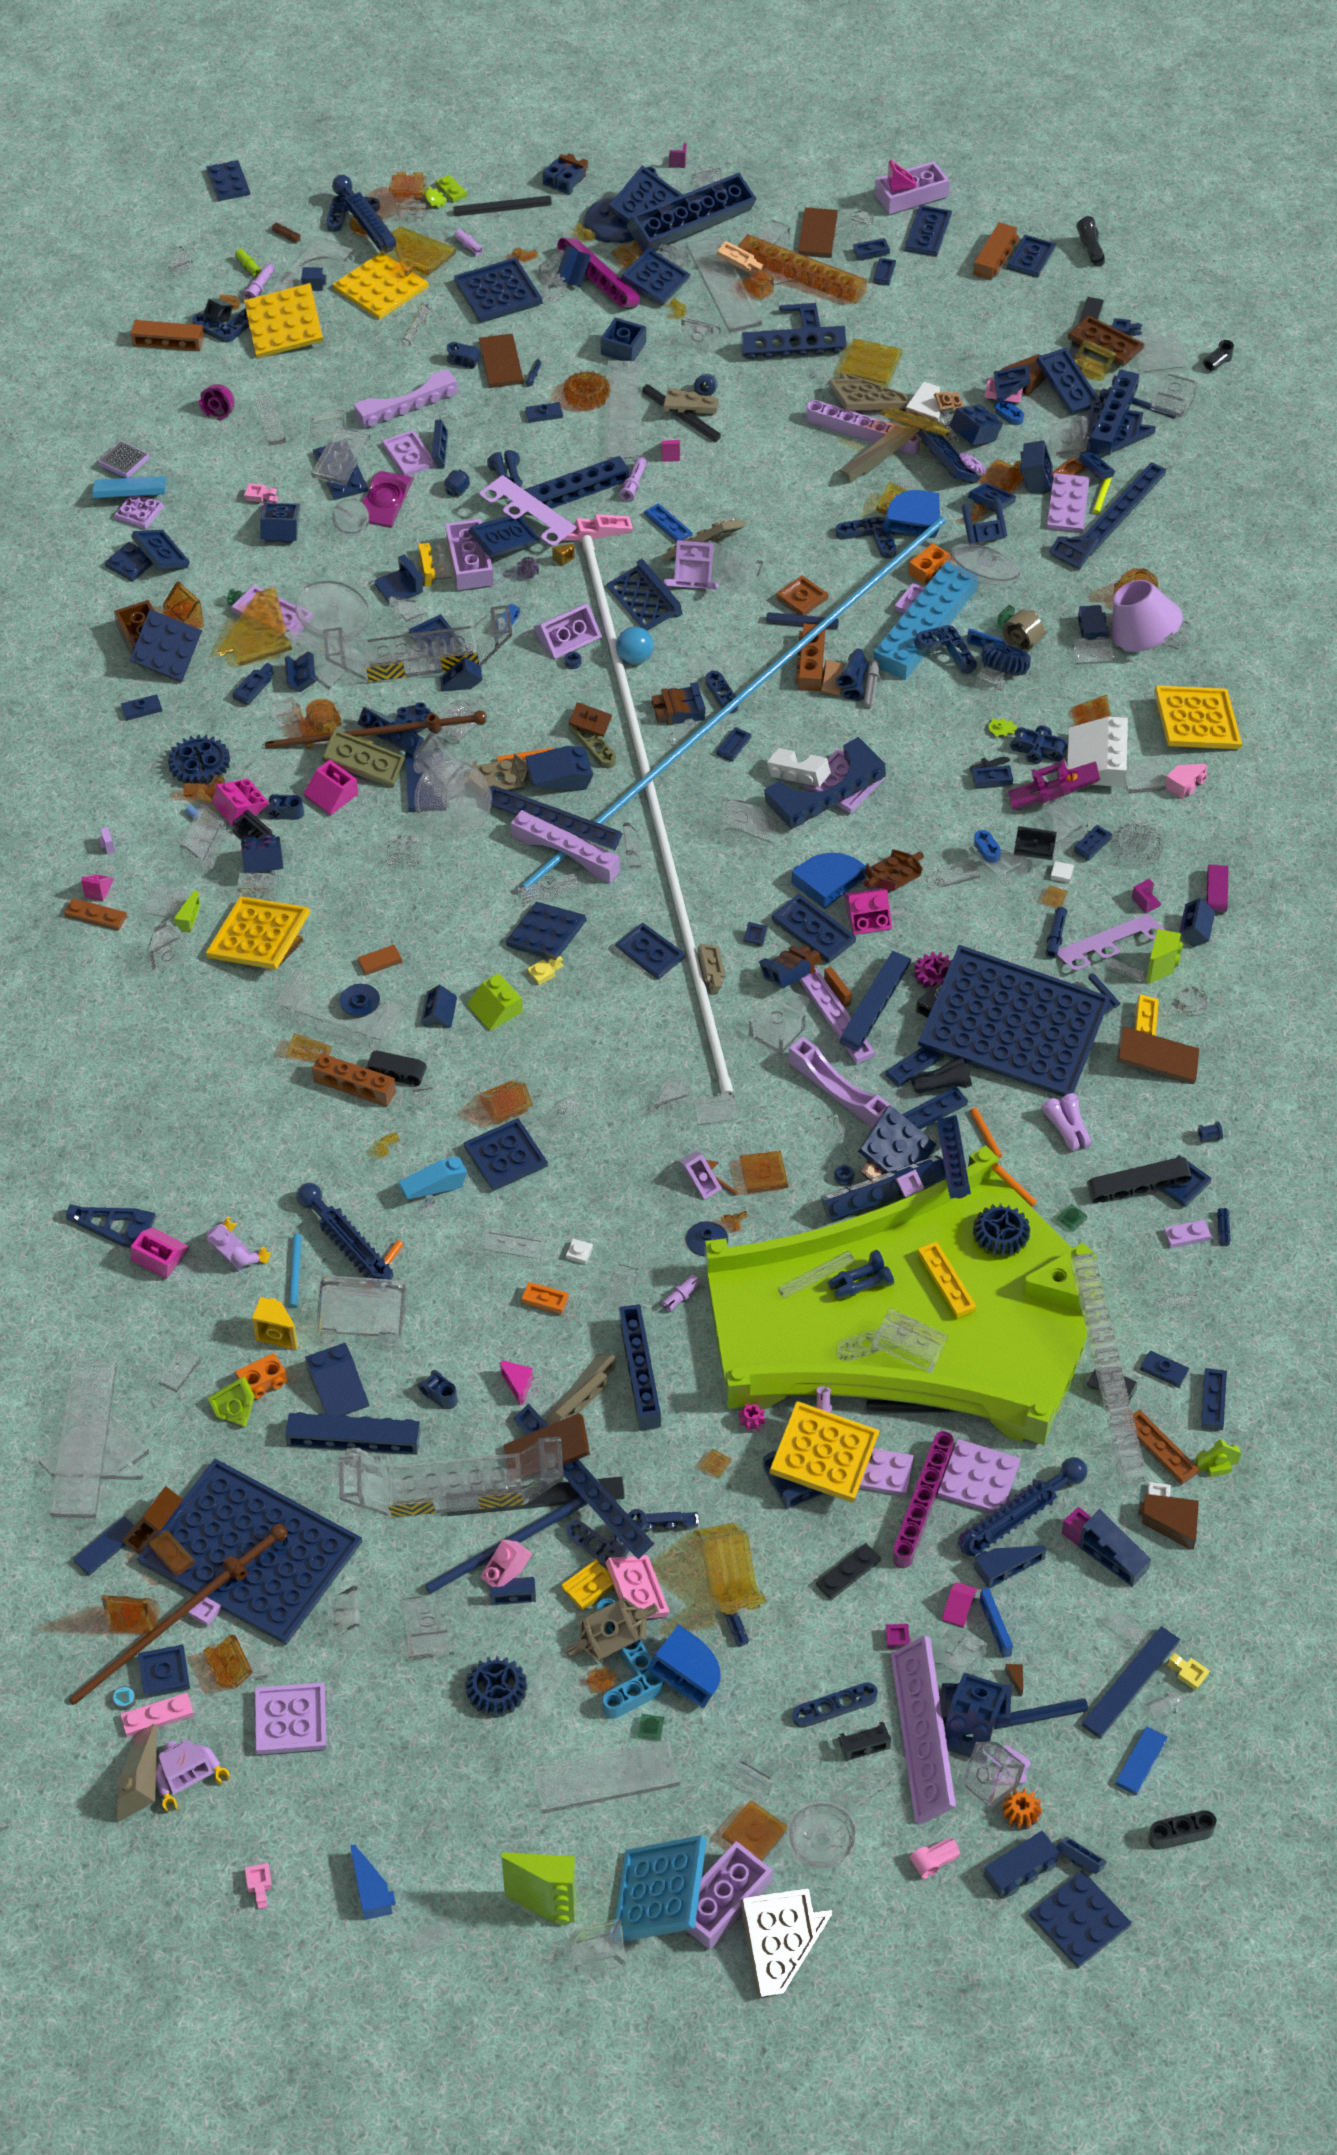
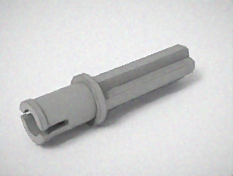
M877 660L869 661L868 672L865 674L866 686L863 707L871 709L874 705L876 685L880 679L878 674L880 662Z

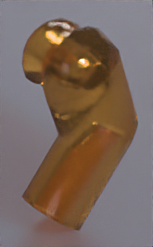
M220 294L219 299L232 304V309H239L241 302L236 296Z
M978 503L974 505L973 512L970 513L972 522L981 520L985 512L984 505Z

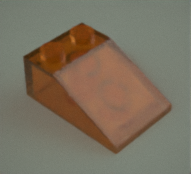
M396 172V175H392L389 193L394 197H426L427 176L423 175L422 172H413V175H406V172Z
M102 1595L101 1600L110 1631L147 1635L157 1627L160 1613L158 1601L150 1598L140 1599L129 1596Z

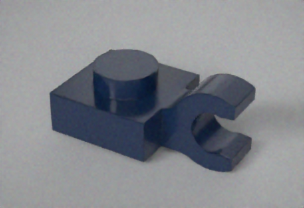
M1114 318L1113 328L1127 335L1130 333L1132 336L1141 337L1142 331L1137 330H1141L1142 324H1133L1128 319Z

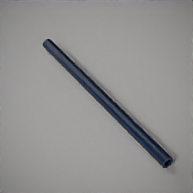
M579 1496L504 1540L521 1543L588 1505V1503L582 1496ZM501 1541L426 1583L425 1587L428 1592L432 1594L490 1561Z

